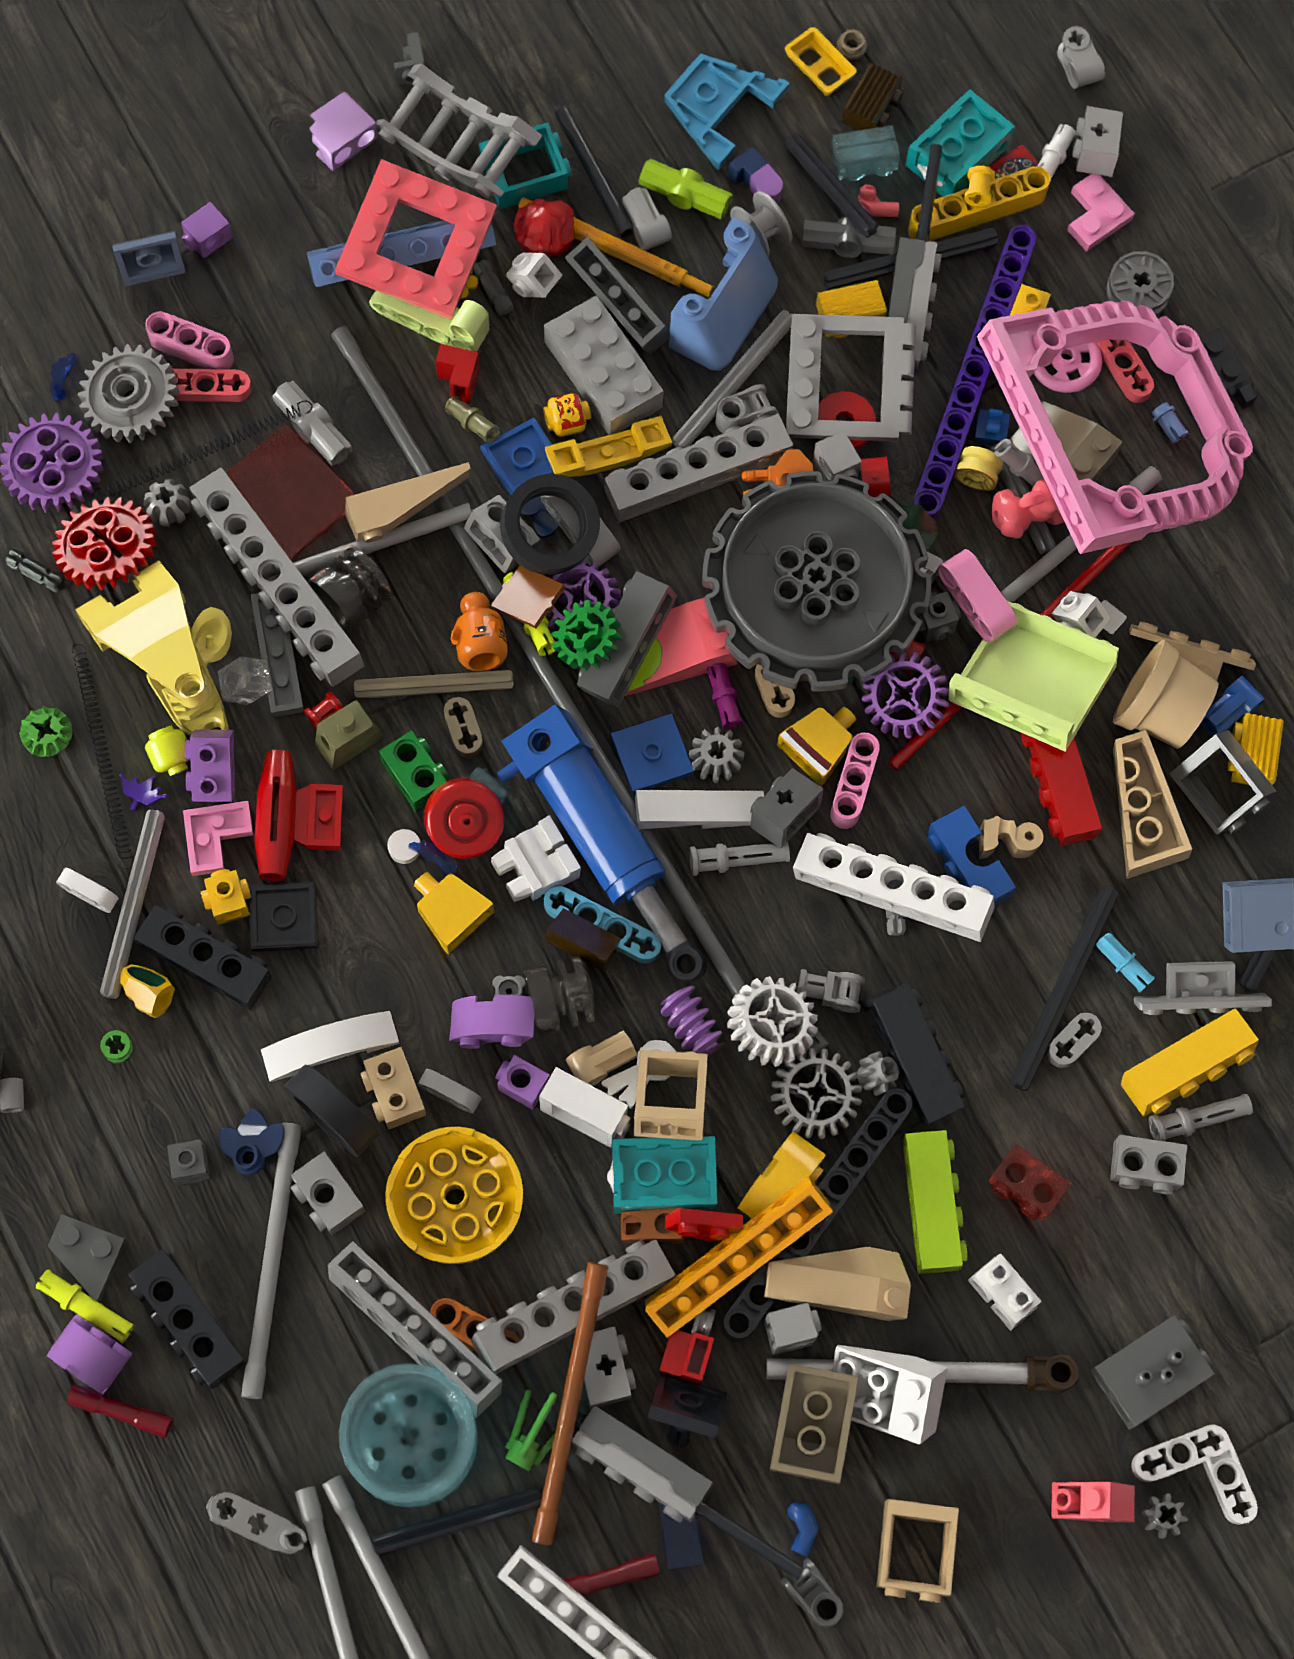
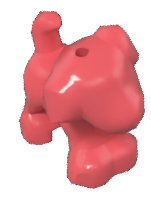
M1045 479L1037 481L1032 491L1024 494L1022 498L1015 496L1009 489L999 491L993 497L992 522L1001 530V534L1004 536L1019 539L1024 531L1028 529L1031 522L1046 521L1052 525L1065 522Z

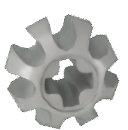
M165 479L164 483L158 484L155 482L149 487L151 492L145 493L144 506L146 514L149 515L153 522L159 521L161 526L170 527L172 522L180 524L186 519L184 514L190 512V501L192 500L189 498V492L182 484L176 485L174 480Z

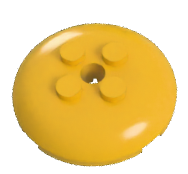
M465 1127L440 1128L415 1139L398 1156L386 1186L387 1211L397 1235L410 1249L422 1257L446 1264L472 1262L495 1251L507 1240L514 1230L520 1217L523 1203V1186L520 1172L509 1152L494 1138L492 1139L485 1134L477 1132L475 1129ZM453 1189L461 1190L465 1194L463 1201L459 1205L448 1203L445 1198L449 1191Z

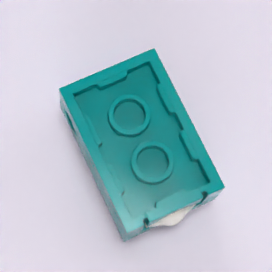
M969 89L909 146L905 166L925 181L930 146L932 144H939L943 149L936 191L943 197L962 191L970 183V179L967 176L969 168L977 165L988 167L1010 146L1015 126Z
M715 1136L703 1137L702 1141L668 1138L612 1139V1164L607 1174V1180L613 1191L614 1214L641 1211L642 1209L664 1208L716 1211Z

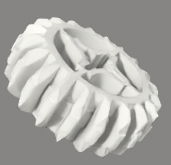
M770 976L764 979L763 984L757 978L752 981L751 987L744 985L740 990V994H736L732 999L734 1006H731L728 1010V1015L732 1019L728 1021L727 1028L736 1030L732 1033L731 1040H740L742 1042L738 1047V1052L744 1051L747 1048L750 1051L749 1060H753L757 1055L760 1057L761 1066L766 1065L769 1059H771L774 1067L779 1066L782 1060L789 1063L794 1061L797 1054L804 1055L806 1052L805 1048H810L813 1044L811 1037H814L817 1033V1027L812 1024H815L818 1016L809 1013L814 1008V1003H805L803 1001L807 996L806 991L797 994L795 992L796 983L786 987L784 978H779L776 984H774ZM763 1000L764 1005L761 1008V1012L749 1015L750 1005ZM796 1027L795 1038L782 1043L781 1038L784 1035V1031Z

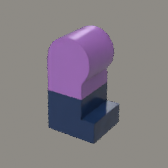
M754 147L729 163L728 178L735 186L743 182L753 194L757 191L765 192L777 205L780 203L783 182Z

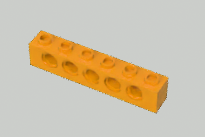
M807 1176L744 1224L743 1229L731 1234L729 1239L723 1240L645 1300L646 1312L668 1338L830 1215L833 1211L829 1201L812 1179Z

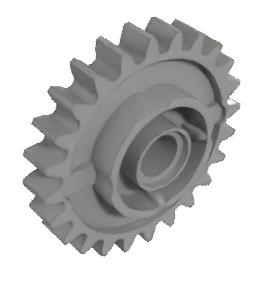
M126 344L124 352H120L117 347H114L112 356L103 352L102 362L92 361L95 370L84 371L89 379L80 381V385L85 390L78 393L79 398L83 402L79 407L86 413L84 418L96 432L101 431L106 439L112 435L116 442H120L122 437L125 436L128 442L132 443L134 435H138L143 441L146 431L155 435V426L165 427L166 424L163 418L165 416H174L169 408L178 406V402L173 396L180 394L179 389L175 385L179 381L175 374H172L174 372L173 368L167 363L163 355L157 356L152 348L145 352L141 345H138L136 350L133 351L129 344ZM134 390L130 396L124 397L128 391Z

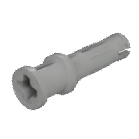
M788 842L782 848L774 843L727 848L723 844H717L715 848L696 849L695 846L689 847V863L692 876H697L699 872L718 870L719 873H725L729 870V867L790 861ZM769 853V854H764V855L744 856V855H752V854Z
M1241 1094V1096L1191 1110L1180 1107L1175 1110V1113L1160 1117L1157 1115L1149 1116V1127L1154 1140L1165 1141L1179 1135L1188 1137L1194 1133L1195 1129L1247 1114L1250 1115L1253 1113V1107L1249 1096Z

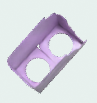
M346 92L341 93L311 114V117L315 120V123L310 127V131L313 133L312 141L319 148L316 155L332 171L377 139L376 122Z

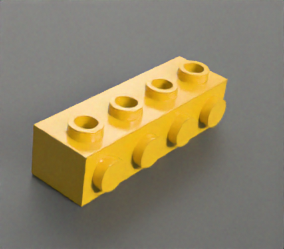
M1236 1008L1124 1072L1121 1086L1143 1117L1151 1112L1159 1114L1166 1110L1172 1104L1171 1101L1180 1095L1186 1098L1196 1092L1200 1087L1199 1084L1209 1079L1213 1082L1221 1078L1227 1072L1226 1068L1235 1063L1240 1066L1251 1060L1255 1055L1254 1051L1259 1039Z

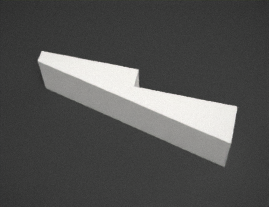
M636 790L635 805L638 829L702 825V829L751 825V806L758 797H764V792Z

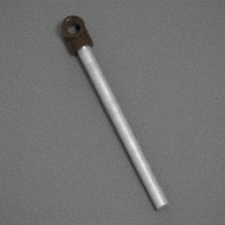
M1062 1354L1054 1356H1026L1024 1363L930 1361L948 1367L945 1383L1025 1384L1026 1391H1048L1056 1394L1064 1393L1070 1389L1077 1381L1079 1375L1078 1366L1075 1361L1069 1356ZM767 1358V1379L786 1380L789 1363L832 1371L834 1360ZM1053 1366H1061L1066 1370V1382L1060 1383L1052 1378L1051 1368Z

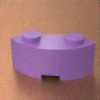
M494 995V1001L477 1002L478 996H470L453 1001L449 1041L460 1042L459 1046L462 1048L477 1049L480 1045L501 1042L504 1046L519 1047L522 1043L533 1037L536 997Z

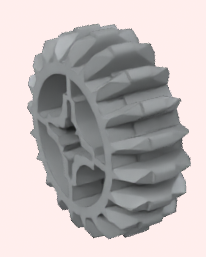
M809 1048L807 1052L808 1059L805 1060L803 1055L797 1054L795 1056L797 1064L784 1061V1065L789 1072L778 1069L776 1075L783 1082L773 1081L771 1084L773 1089L781 1090L780 1094L771 1096V1101H782L783 1104L774 1110L775 1114L778 1115L786 1111L788 1116L781 1123L786 1126L791 1120L796 1122L792 1129V1132L794 1131L796 1134L802 1126L805 1127V1138L807 1139L811 1138L813 1129H817L819 1139L825 1138V1128H828L832 1136L837 1135L838 1129L835 1123L846 1129L849 1123L844 1115L853 1119L857 1116V1112L849 1106H859L862 1102L861 1099L852 1097V1094L861 1092L862 1087L860 1085L851 1086L850 1082L858 1078V1074L855 1072L847 1076L845 1073L851 1066V1063L847 1061L841 1067L836 1064L840 1059V1054L838 1053L832 1057L831 1061L827 1060L828 1050L824 1048L821 1050L819 1058H816L814 1048ZM809 1067H816L812 1082L807 1084L791 1083L793 1076L799 1071ZM826 1070L834 1074L839 1080L843 1094L838 1093L837 1090H833L827 1085ZM819 1080L818 1086L822 1088L820 1092L824 1091L826 1097H821L814 1105V1101L811 1099L813 1095L809 1096L808 1091H811ZM789 1093L795 1094L796 1097L802 1098L807 1105L806 1118L796 1111L791 1103ZM825 1103L842 1104L838 1113L826 1120H817L821 1105Z

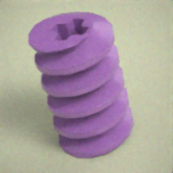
M694 985L688 986L673 993L661 1003V1005H664L661 1009V1014L664 1017L671 1016L668 1020L670 1028L678 1027L674 1034L676 1039H685L681 1044L683 1050H692L691 1052L708 1054L709 1056L724 1045V1043H717L718 1038L722 1035V1031H710V1028L716 1021L714 1019L703 1020V1017L709 1010L708 1008L697 1010L696 1006L701 1002L702 998L690 999L689 995L694 991L695 987Z

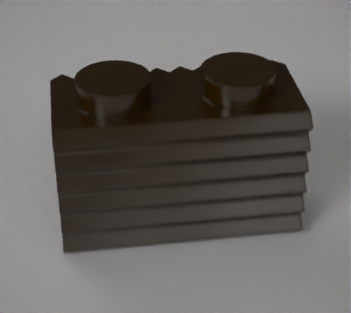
M870 63L844 108L842 123L874 138L878 129L884 130L891 117V114L888 113L892 106L897 107L903 97L904 90L901 89L903 78L895 73H891L890 70L886 71L885 68Z

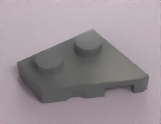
M62 1214L48 1247L94 1300L100 1302L127 1240Z

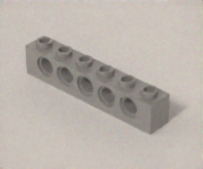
M779 413L770 417L769 415H763L756 418L751 424L743 427L733 426L727 429L724 434L713 438L711 436L703 437L692 446L684 449L682 447L674 448L667 452L665 456L657 459H644L637 466L630 469H617L604 478V491L617 521L620 523L742 477V472L762 470L775 465L786 450H793V443ZM758 441L762 446L752 447L748 442ZM727 451L732 453L733 456L724 458L719 453ZM694 462H700L704 465V467L696 469L693 468L690 464ZM672 473L676 477L668 480L664 479L661 475ZM635 484H643L647 488L644 490H636L632 486Z
M656 1239L647 1244L640 1240L625 1249L626 1255L618 1259L611 1255L599 1262L609 1266L605 1282L609 1289V1295L602 1296L596 1321L663 1287L676 1276ZM624 1268H634L638 1273L639 1279H628L624 1273ZM585 1270L566 1280L568 1285L558 1290L555 1286H551L537 1295L538 1300L528 1306L525 1301L514 1305L506 1311L508 1316L496 1321L495 1317H492L477 1325L478 1331L472 1337L471 1342L481 1361L494 1374H498L576 1333L580 1311L574 1312L569 1310L565 1306L564 1299L574 1298L579 1303L581 1309L582 1290L586 1275ZM534 1314H545L550 1320V1326H539L535 1322ZM514 1329L520 1336V1342L511 1343L507 1341L504 1336V1330Z
M353 1241L328 1264L329 1280L474 1417L477 1418L501 1394L502 1380Z

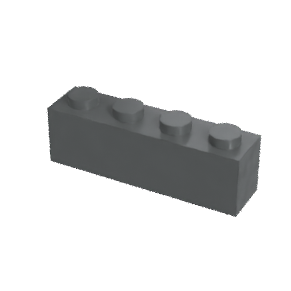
M588 237L565 257L649 355H652L670 338V330Z
M638 571L635 572L632 579L627 581L619 605L612 610L616 614L615 619L621 623V627L616 629V631L622 635V639L614 641V644L619 649L618 651L610 650L608 655L611 660L608 662L601 659L600 668L596 669L590 664L588 671L580 669L576 685L585 693L619 708L678 596L669 585Z

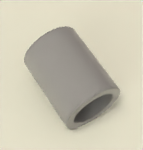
M1 1079L0 1112L15 1113L24 1111L23 1079Z

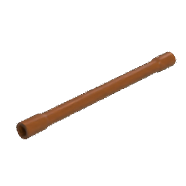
M588 1262L582 1290L581 1309L541 1506L537 1512L532 1537L533 1542L542 1545L553 1544L558 1520V1506L599 1303L603 1296L609 1267L601 1263Z

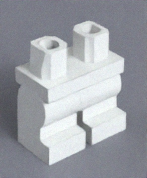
M550 815L540 820L535 827L520 833L515 838L505 841L504 849L491 858V863L499 876L512 869L516 871L518 878L506 884V888L514 902L529 896L534 901L545 894L550 888L564 886L580 878L581 867L568 845L564 844V839Z
M1001 1253L968 1279L986 1303L993 1299L995 1304L991 1306L992 1310L1010 1331L1037 1309V1305L1042 1302Z

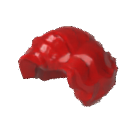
M542 198L535 199L533 202L520 208L516 214L513 223L515 240L519 243L521 249L528 253H545L548 258L563 255L569 250L574 239L573 225L575 222L573 219V209L563 201L549 202Z

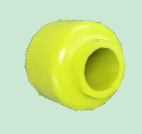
M171 725L148 736L150 741L146 743L145 750L155 771H168L169 775L173 776L188 769L186 762L191 759H185V740L188 739L183 730L174 729Z

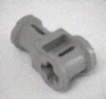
M801 969L797 994L806 991V997L822 999L823 1006L832 1007L842 1012L857 1013L861 1008L860 1004H858L860 987L865 984V978L854 973L828 971L827 977L809 974L807 970ZM847 988H849L848 998L846 997Z

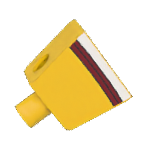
M842 707L833 717L824 708H817L784 730L779 735L777 746L821 787L848 752L853 736L847 729L856 721V717L846 707Z

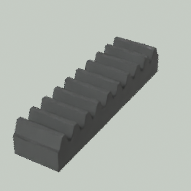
M258 593L251 594L272 718L304 712V705L291 632L285 633L275 619L278 613L273 607L268 610L259 598Z

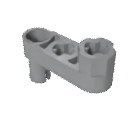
M219 1493L211 1497L207 1503L206 1509L213 1523L221 1525L273 1551L286 1554L296 1553L304 1547L303 1543L307 1541L305 1532L291 1524L289 1520L233 1493ZM225 1499L229 1500L228 1507L232 1509L230 1515H223V1519L219 1517L220 1510L216 1508L218 1502L224 1503ZM256 1513L263 1516L262 1523L266 1525L263 1532L257 1530V1535L251 1533L252 1526L248 1523L251 1516L257 1518ZM291 1533H294L297 1537V1541L293 1546L289 1544L286 1537Z

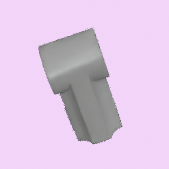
M638 187L630 190L623 197L622 203L634 225V234L639 247L642 250H648L671 241L672 233L668 221L663 214L659 215L647 189Z

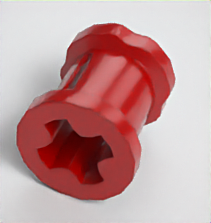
M330 691L325 694L326 698L312 709L306 708L304 710L305 716L316 730L317 725L321 721L344 708L337 697Z

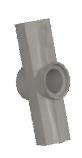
M294 381L285 382L277 388V391L272 396L273 401L286 415V407L293 415L292 405L299 414L298 402L307 400L312 404V410L307 414L305 412L311 409V405L308 402L298 404L301 417L295 412L296 418L293 419L289 414L292 426L301 439L307 444L311 442L331 466L339 465L345 461L353 451L352 446L333 426V421L326 410L319 403L314 404Z

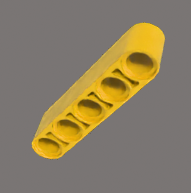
M1036 166L994 179L990 185L992 202L984 207H975L965 202L964 195L969 188L935 199L928 240L933 241L1041 204L1045 200L1051 180L1050 174L1044 168ZM1030 185H1036V186H1038L1039 188H1034V187H1032V186H1030ZM1002 194H1008L1012 197H1005ZM921 204L912 211L908 234L911 239H916ZM946 213H954L956 216H949Z

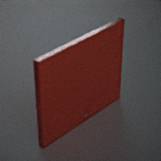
M287 424L283 425L253 451H249L247 456L226 472L290 560L344 517L346 513V497L356 495Z

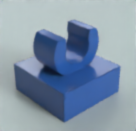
M979 409L974 442L995 445L1007 439L1010 414L1002 413V410Z

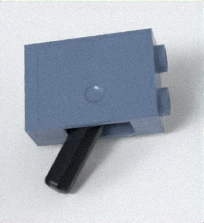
M1294 878L1222 882L1224 947L1232 953L1253 951L1238 979L1242 986L1250 990L1257 988L1277 950L1294 949Z

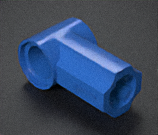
M1241 676L1208 709L1201 721L1202 727L1209 735L1213 736L1226 731L1241 719L1245 713L1252 714L1265 701V698L1244 676Z

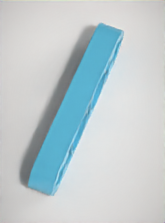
M554 886L545 893L544 909L552 918L555 919L563 908L569 911L568 908L561 905L558 909H554L553 901L550 900L551 898L558 899L560 895L564 896V903L573 908L574 902L579 903L573 911L576 915H579L585 909L593 910L597 915V920L593 923L606 931L614 924L622 925L625 928L626 935L620 941L617 949L618 952L644 964L651 963L658 958L661 943L653 932L566 887ZM632 932L637 933L635 941L641 944L646 943L647 940L651 941V948L654 951H647L645 954H641L640 946L634 942L631 943V948L626 947Z

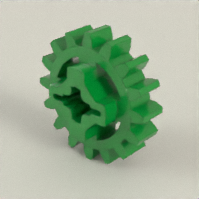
M586 600L584 607L575 602L573 604L574 611L570 613L566 609L563 610L566 618L563 621H555L560 629L559 631L552 632V636L558 640L552 646L559 652L558 657L571 668L576 669L579 666L583 671H588L589 665L592 664L598 669L600 668L601 659L608 662L611 660L608 655L610 650L618 651L619 648L614 644V641L622 639V635L616 631V629L621 627V623L615 619L616 614L599 601L594 605L590 600ZM597 618H600L602 620L604 627L600 626V623L597 621ZM570 644H573V648L577 650L576 653L572 652Z

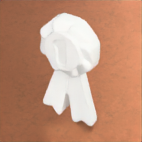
M659 1040L649 1041L640 1048V1050L676 1052L669 1043ZM640 1050L638 1051L637 1065L601 1082L603 1087L608 1088V1095L610 1096L628 1086L620 1095L619 1101L627 1103L630 1109L636 1104ZM647 1075V1084L649 1081H665L670 1076Z

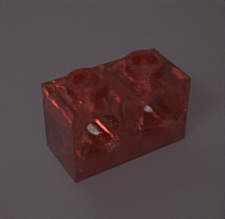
M1016 1143L988 1180L993 1185L992 1190L1005 1200L1013 1199L1021 1205L1020 1210L1026 1216L1033 1220L1039 1218L1042 1221L1050 1215L1071 1185L1068 1180ZM1010 1167L1016 1168L1021 1173V1182L1014 1183L1008 1180L1005 1174L1006 1169ZM1040 1187L1045 1189L1049 1194V1202L1041 1203L1037 1201L1033 1193L1034 1188Z

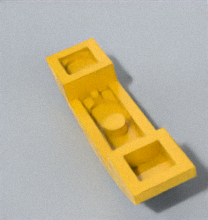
M662 416L633 423L630 430L576 444L575 439L546 446L545 452L554 474L575 477L612 470L642 460L672 445V440Z

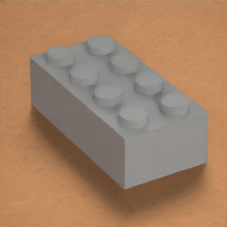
M597 295L544 324L545 344L580 395L588 402L589 408L608 435L619 433L630 427L633 423L663 408V389Z

